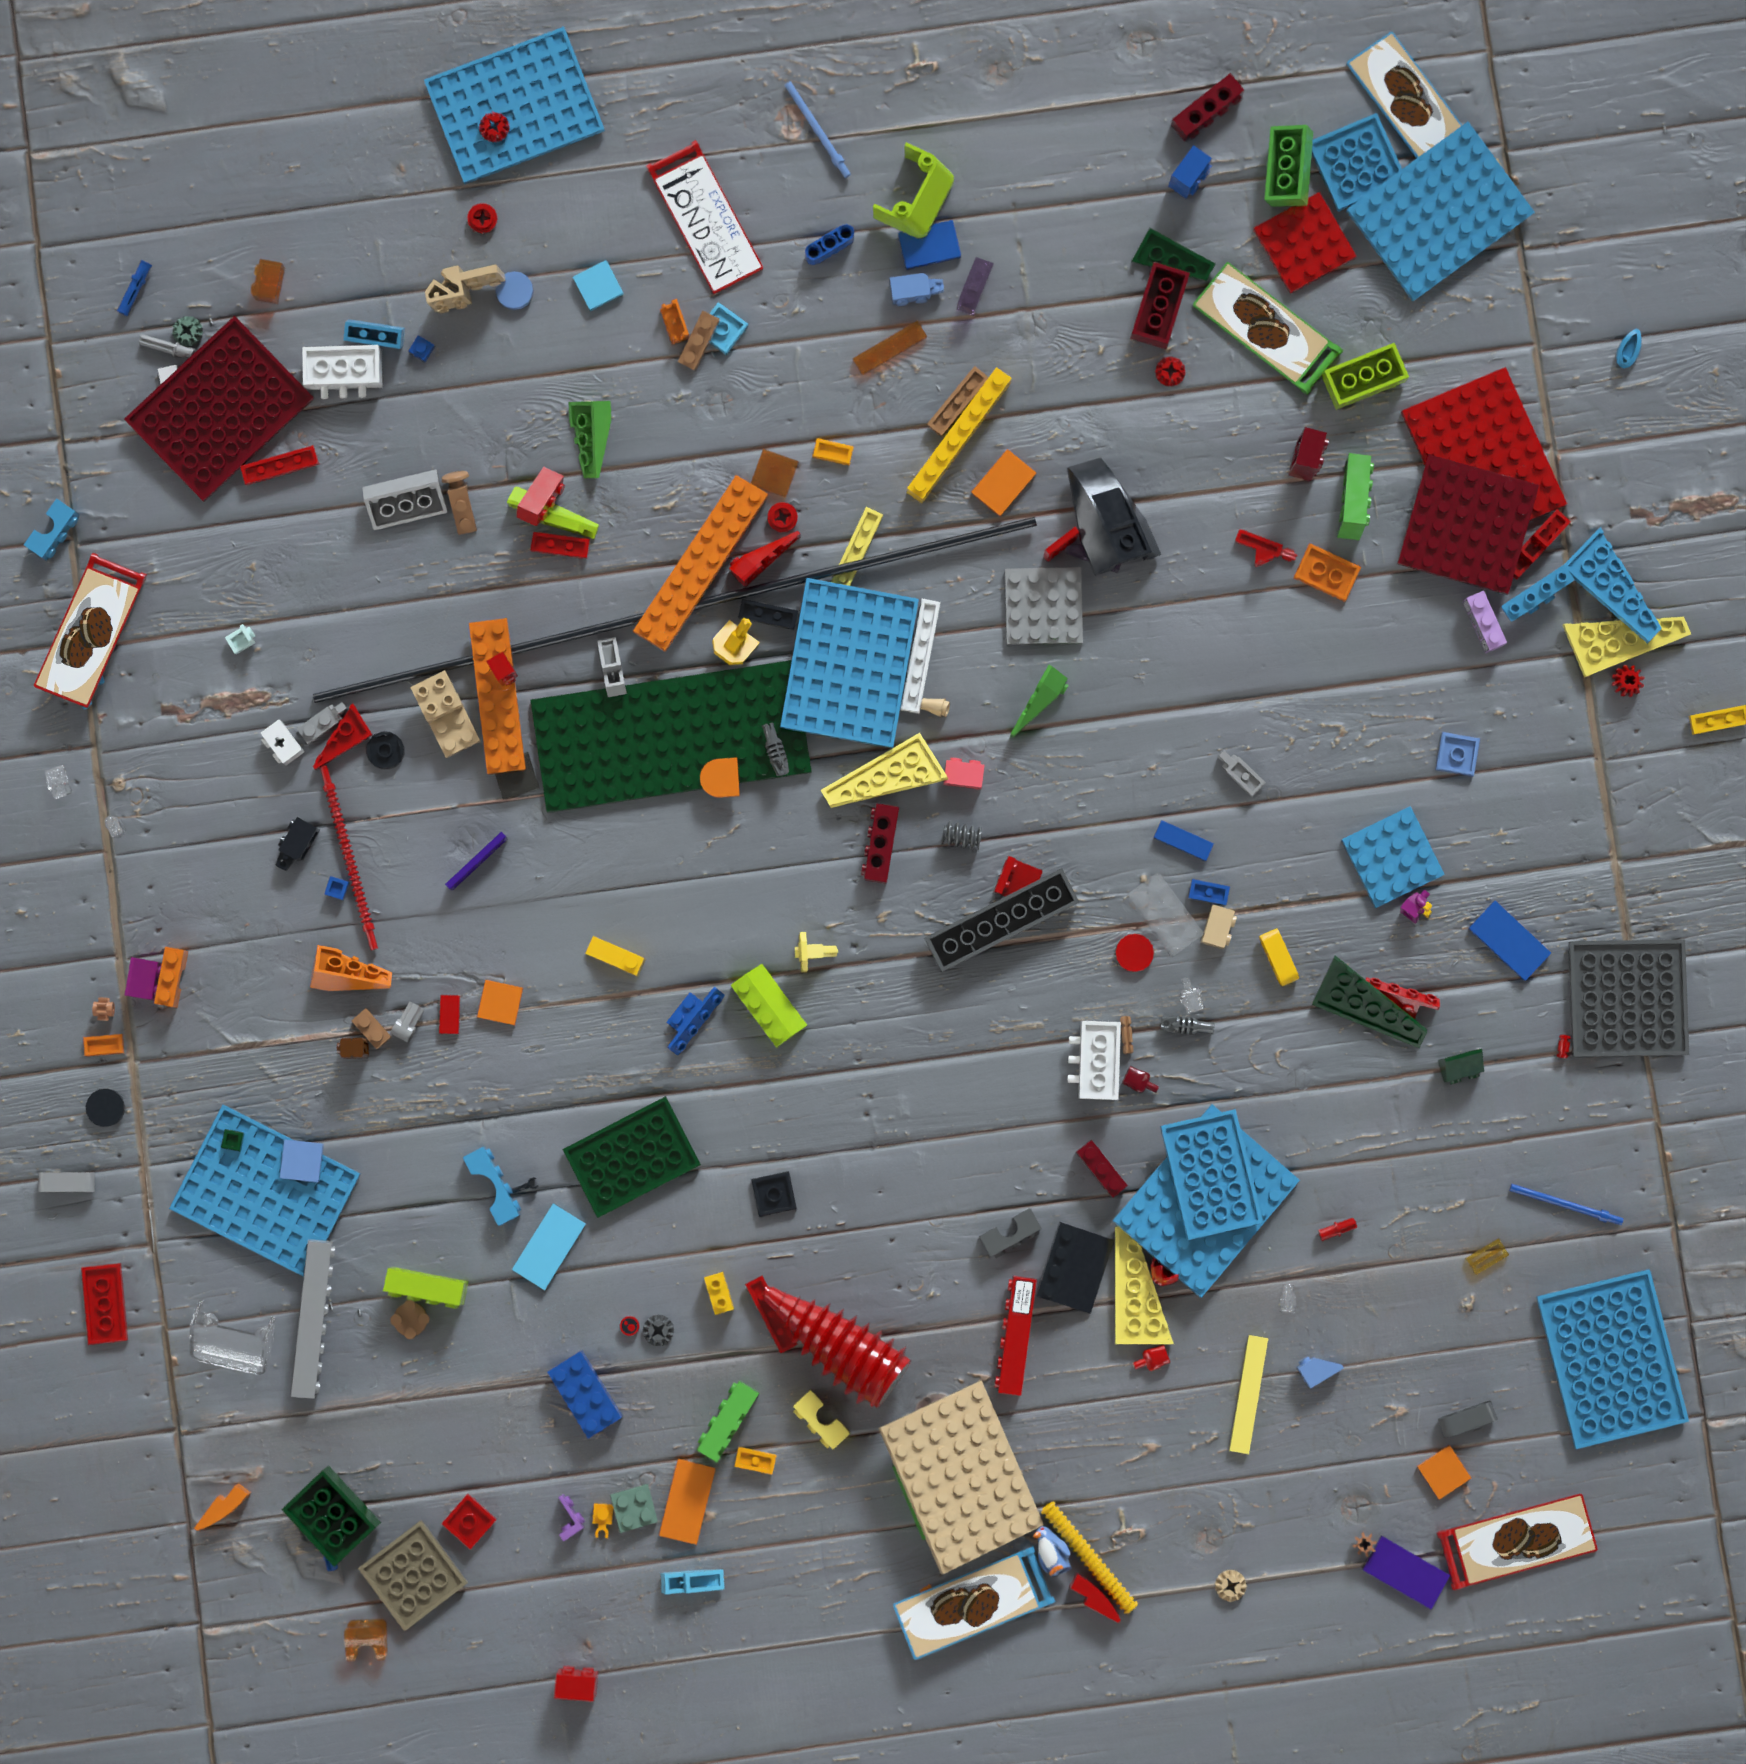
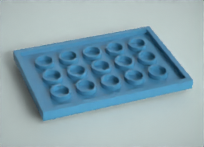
M1236 1109L1160 1126L1187 1240L1263 1223Z

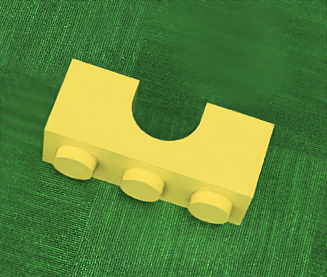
M810 1389L793 1405L795 1408L793 1412L800 1420L804 1418L809 1423L807 1427L813 1434L817 1432L822 1437L820 1441L827 1449L829 1447L834 1449L850 1434V1431L838 1418L830 1424H822L818 1421L817 1411L824 1403Z

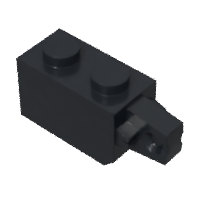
M299 817L290 822L288 826L289 832L286 837L283 836L278 844L280 854L275 865L285 871L289 869L295 860L300 861L304 859L320 829Z

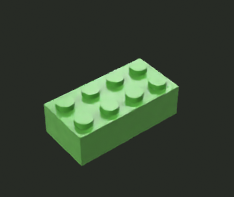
M1308 125L1270 127L1265 201L1271 207L1308 205L1313 131Z

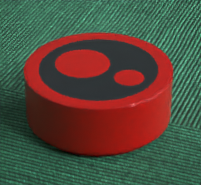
M633 1316L623 1318L620 1323V1330L627 1336L636 1334L640 1328L638 1319Z

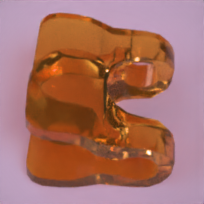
M360 1619L348 1622L347 1628L344 1631L346 1660L354 1662L358 1655V1648L362 1645L372 1647L377 1660L386 1659L388 1652L387 1623L384 1619Z

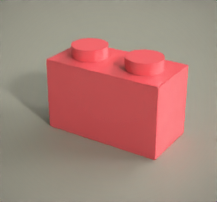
M950 758V760H946L945 774L948 780H945L943 785L981 790L984 765L981 764V761L969 760V763L962 762V759Z

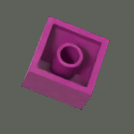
M131 957L124 995L154 1001L162 963Z

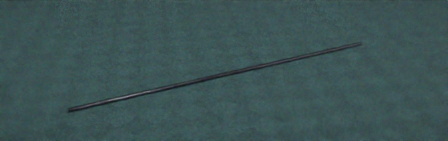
M1031 517L702 598L694 610L803 584L806 582V578L819 580L1037 526L1036 519ZM644 613L511 645L512 655L636 625ZM473 655L313 694V699L315 703L440 673L444 670L449 671L473 665Z

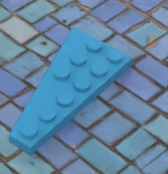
M1600 527L1564 565L1576 582L1648 644L1662 628L1652 611L1646 606L1643 596L1637 591L1634 581L1620 558H1617L1611 543L1607 541Z

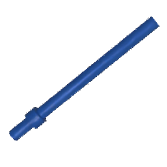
M1515 1184L1510 1185L1509 1191L1583 1213L1598 1218L1599 1221L1605 1223L1607 1221L1618 1225L1623 1223L1624 1218L1609 1214V1211L1602 1209L1599 1211Z

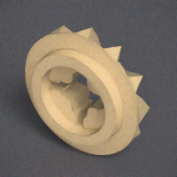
M1235 1570L1223 1571L1215 1582V1589L1219 1597L1229 1602L1239 1600L1245 1594L1247 1588L1245 1578ZM1227 1578L1232 1583H1237L1234 1586L1235 1593H1233V1591H1231L1230 1589H1225L1228 1586Z

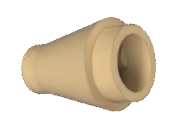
M922 699V710H926L939 717H947L950 708L949 701H946V699Z

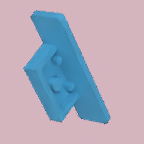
M1562 565L1502 605L1501 608L1511 622L1527 612L1531 615L1540 609L1539 604L1542 602L1547 604L1555 599L1554 594L1573 582L1574 578L1566 566Z

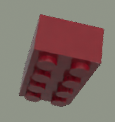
M1156 262L1153 263L1130 339L1167 349L1190 275L1189 272Z

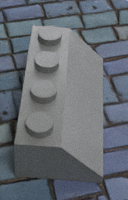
M437 469L363 487L364 502L373 530L448 513Z

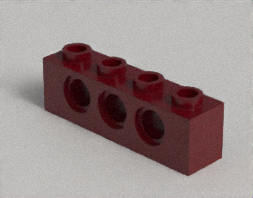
M1229 73L1175 116L1171 121V126L1184 142L1189 138L1191 140L1200 133V129L1203 127L1208 128L1214 122L1213 119L1218 115L1220 117L1229 110V106L1232 104L1237 105L1243 99L1244 88ZM1224 94L1228 99L1221 100L1219 95ZM1211 106L1213 111L1207 112L1204 107ZM1195 117L1199 122L1192 123L1190 118Z
M877 803L876 808L872 807L870 819H874L873 827L869 826L867 838H871L870 846L866 845L864 856L868 857L867 864L862 865L861 871L865 881L887 884L899 807ZM880 820H886L889 825L886 829L882 830L877 826V823ZM876 839H883L885 846L877 848L874 845ZM878 857L882 860V865L874 867L871 864V860Z

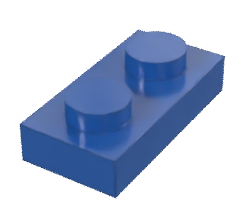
M1192 879L1188 899L1226 906L1230 886Z

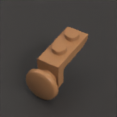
M467 471L451 472L441 478L442 483H449L448 495L458 535L477 531L467 482H464V479L469 477Z

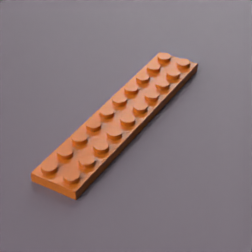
M737 475L734 477L634 628L633 632L661 650L667 651L768 498V493Z

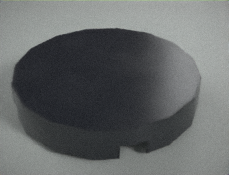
M387 731L374 734L366 746L368 760L379 769L389 770L396 767L402 762L405 753L402 740L396 734Z
M108 1088L93 1092L86 1103V1114L89 1120L101 1127L117 1124L125 1113L122 1096L117 1091Z

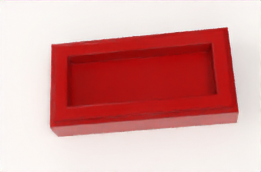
M440 995L439 1034H459L460 995Z

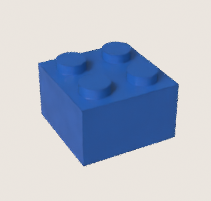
M1193 145L1171 175L1168 187L1185 199L1189 195L1193 196L1198 190L1201 180L1204 181L1209 175V170L1212 167L1210 165L1212 158Z

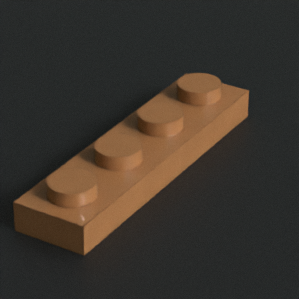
M974 366L927 423V426L942 437L969 405L989 377Z

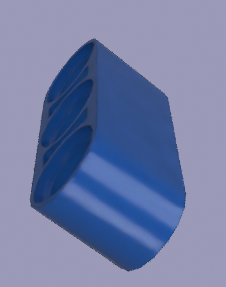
M848 224L841 225L809 244L805 249L806 261L811 265H817L851 245L854 241L853 227ZM843 232H849L851 236L849 238H843L841 234ZM831 241L835 245L832 248H827L825 243ZM811 251H816L819 253V255L815 258H812L809 256V253Z

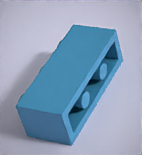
M347 320L345 321L343 340L400 349L404 343L405 328Z

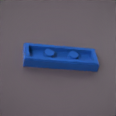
M1161 820L1153 837L1203 861L1207 860L1214 845L1210 841Z

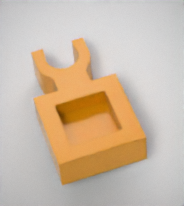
M594 1503L593 1524H598L595 1538L599 1537L600 1530L605 1531V1538L609 1537L607 1524H613L612 1504Z

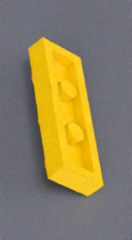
M1746 705L1689 716L1692 735L1746 725Z

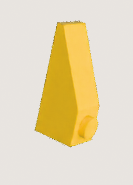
M594 936L585 953L637 977L646 960L639 955Z

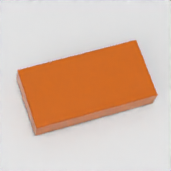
M123 1034L83 1037L85 1057L124 1053Z

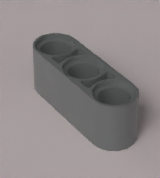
M1486 1401L1438 1418L1445 1438L1498 1420L1491 1401Z

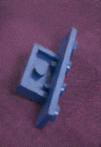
M713 987L706 998L701 1001L690 992L666 1022L678 1031V1034L667 1048L676 1055H679L686 1048L692 1037L697 1034L703 1023L708 1020L713 1010L721 1003L725 994L716 987Z

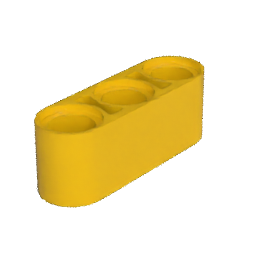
M1276 928L1260 935V942L1280 986L1282 987L1298 980V972L1279 930Z

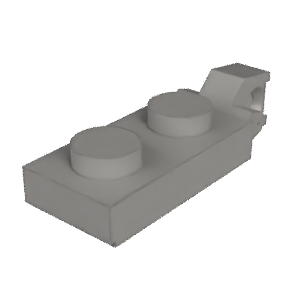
M343 702L336 707L330 705L298 727L297 730L309 745L338 725L342 719L340 715L345 713L348 708Z
M1225 751L1219 754L1218 758L1224 763L1222 766L1224 771L1251 797L1266 783L1239 756L1237 757L1234 754L1230 756Z

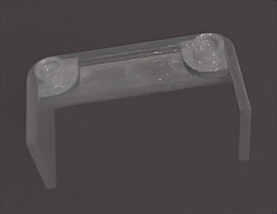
M199 1300L190 1323V1355L197 1361L258 1375L264 1374L268 1366L275 1337L276 1317H271L269 1325L258 1327L255 1333L218 1325V1319L214 1314L203 1312V1300Z

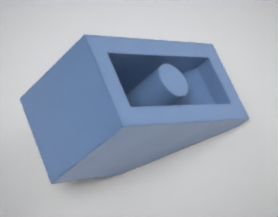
M1309 1356L1300 1360V1365L1296 1367L1309 1388L1316 1386L1344 1369L1341 1364L1314 1357L1309 1358Z

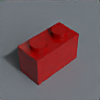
M503 651L486 661L501 686L504 684L508 686L516 681L515 678L518 675Z

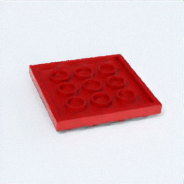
M1320 192L1308 198V205L1292 206L1253 229L1290 294L1357 257Z

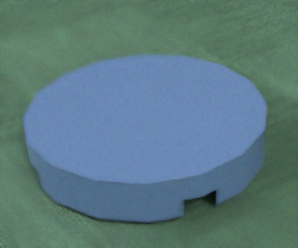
M516 271L506 273V281L501 282L495 288L496 297L500 304L512 310L522 309L529 304L533 297L532 283L523 273Z

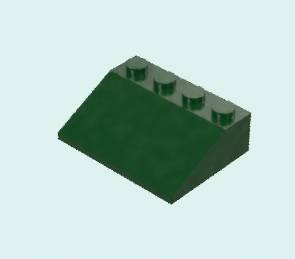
M330 1466L323 1469L281 1509L334 1567L381 1524V1521Z

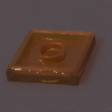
M763 449L751 484L786 498L799 461Z

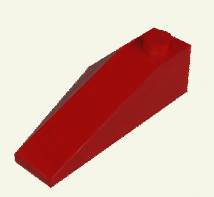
M796 531L743 555L740 559L736 557L730 563V573L746 588L801 537L800 532Z

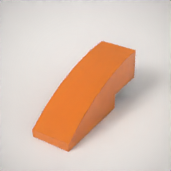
M238 1483L226 1498L222 1495L217 1496L194 1529L198 1531L225 1518L238 1508L251 1492Z

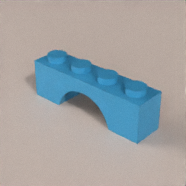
M483 1146L464 1156L463 1159L471 1175H484L495 1185L496 1199L490 1211L497 1225L501 1226L520 1216L519 1211L522 1209L517 1200L513 1201L510 1195L513 1192L509 1184L503 1182L501 1177L504 1174L499 1165L495 1166L493 1162L495 1157L491 1149H486Z

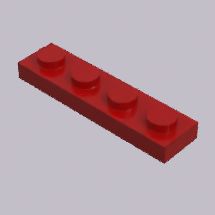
M312 445L242 465L240 468L245 485L247 486L319 465L315 447Z
M763 1275L746 1283L745 1285L780 1354L797 1346V1342L792 1343L793 1334L791 1330L784 1329V1321L780 1316H776L777 1313L766 1303L762 1296L763 1291L768 1286Z

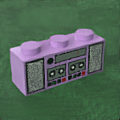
M1481 591L1467 597L1463 601V605L1485 654L1504 646L1507 641L1485 592Z

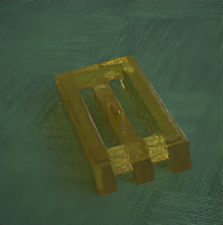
M1497 1238L1465 1259L1473 1269L1474 1274L1477 1275L1509 1256L1500 1239ZM1498 1244V1248L1478 1260L1472 1261L1473 1258ZM1499 1251L1503 1252V1254L1499 1255L1498 1257L1494 1258L1493 1260L1489 1261L1488 1263L1484 1264L1478 1269L1476 1268V1265L1493 1256L1494 1254L1498 1253Z

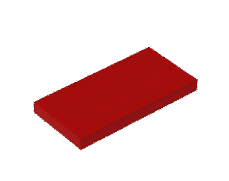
M121 1263L81 1267L88 1345L128 1341Z

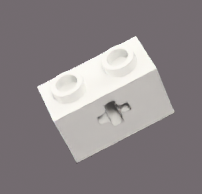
M277 720L261 732L264 737L261 739L267 748L271 747L275 753L272 755L279 764L282 762L284 765H288L304 753L301 746L281 720ZM279 740L284 741L282 748L279 746Z

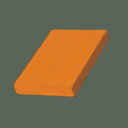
M1007 449L971 491V494L1001 517L1033 479L1036 472Z
M1309 543L1293 578L1345 602L1361 566Z

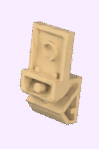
M496 264L465 272L458 265L444 268L441 271V275L444 277L443 283L440 284L436 280L432 281L425 291L426 301L438 313H446L451 308H466L467 305L472 304L469 289L480 290L483 288L482 286L486 285L498 286L501 282L506 281L505 274Z
M445 670L410 687L446 758L481 742Z

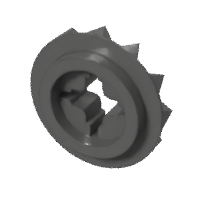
M663 1315L651 1316L643 1326V1335L646 1341L654 1346L667 1344L674 1334L671 1320ZM652 1324L656 1325L657 1327H660L664 1324L665 1326L662 1329V1333L665 1337H663L660 1334L652 1336L654 1334L653 1332L655 1331V1329L653 1328L654 1326Z

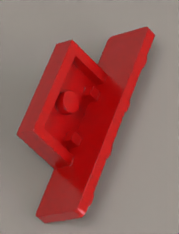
M1366 977L1365 979L1414 1019L1420 1005L1435 1010L1440 1008V999L1432 994L1425 995L1415 989H1405L1394 983L1382 982L1377 978Z

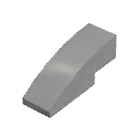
M616 637L597 640L608 697L627 694Z

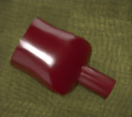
M1129 1066L1122 1081L1123 1085L1130 1087L1138 1093H1143L1145 1089L1157 1093L1159 1086L1149 1082V1073Z

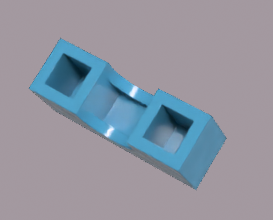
M57 498L46 512V515L54 521L53 530L48 534H41L34 530L24 543L25 547L46 561L55 555L58 544L64 542L68 535V530L78 522L79 514Z

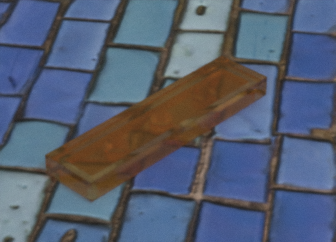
M917 320L853 358V361L863 376L927 338V335Z

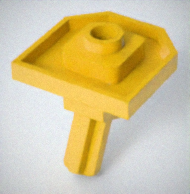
M743 618L738 626L729 620L712 640L714 654L729 665L743 664L760 643L747 633L752 625L750 619Z

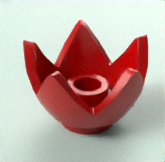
M1153 1258L1151 1275L1152 1280L1156 1284L1165 1286L1179 1280L1178 1274H1172L1156 1258Z

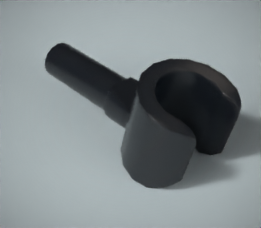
M530 1178L527 1183L512 1188L513 1193L528 1188L536 1189L539 1185L532 1187L530 1181L537 1178Z

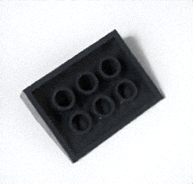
M1059 1222L1035 1296L1091 1314L1114 1240Z

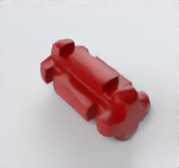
M1560 1035L1561 1041L1558 1043L1557 1051L1559 1054H1557V1057L1566 1059L1568 1058L1567 1053H1569L1570 1046L1568 1041L1571 1037Z

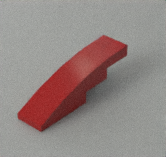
M1558 509L1522 546L1514 573L1516 580L1570 524L1571 521Z

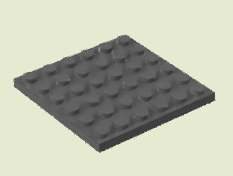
M1685 940L1568 942L1572 1057L1689 1055Z

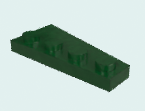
M1149 228L1131 261L1152 267L1153 263L1156 262L1189 272V277L1203 281L1208 280L1216 263L1152 228Z

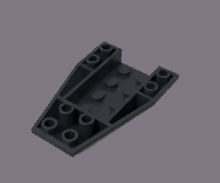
M1101 457L1067 468L1080 543L1095 576L1109 572L1116 565L1141 557L1143 560H1147L1161 555L1147 520Z

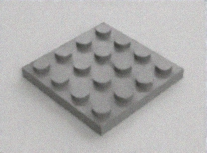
M1081 567L1005 569L1007 645L1083 644Z

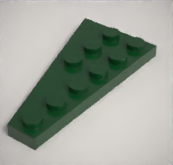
M1334 955L1313 999L1312 1005L1420 1048L1427 1034V1029Z

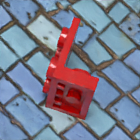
M1007 856L993 892L1006 897L1039 880L1043 871L1018 861L1014 857Z

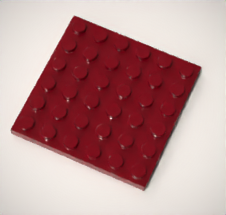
M1429 454L1397 564L1508 595L1539 485Z

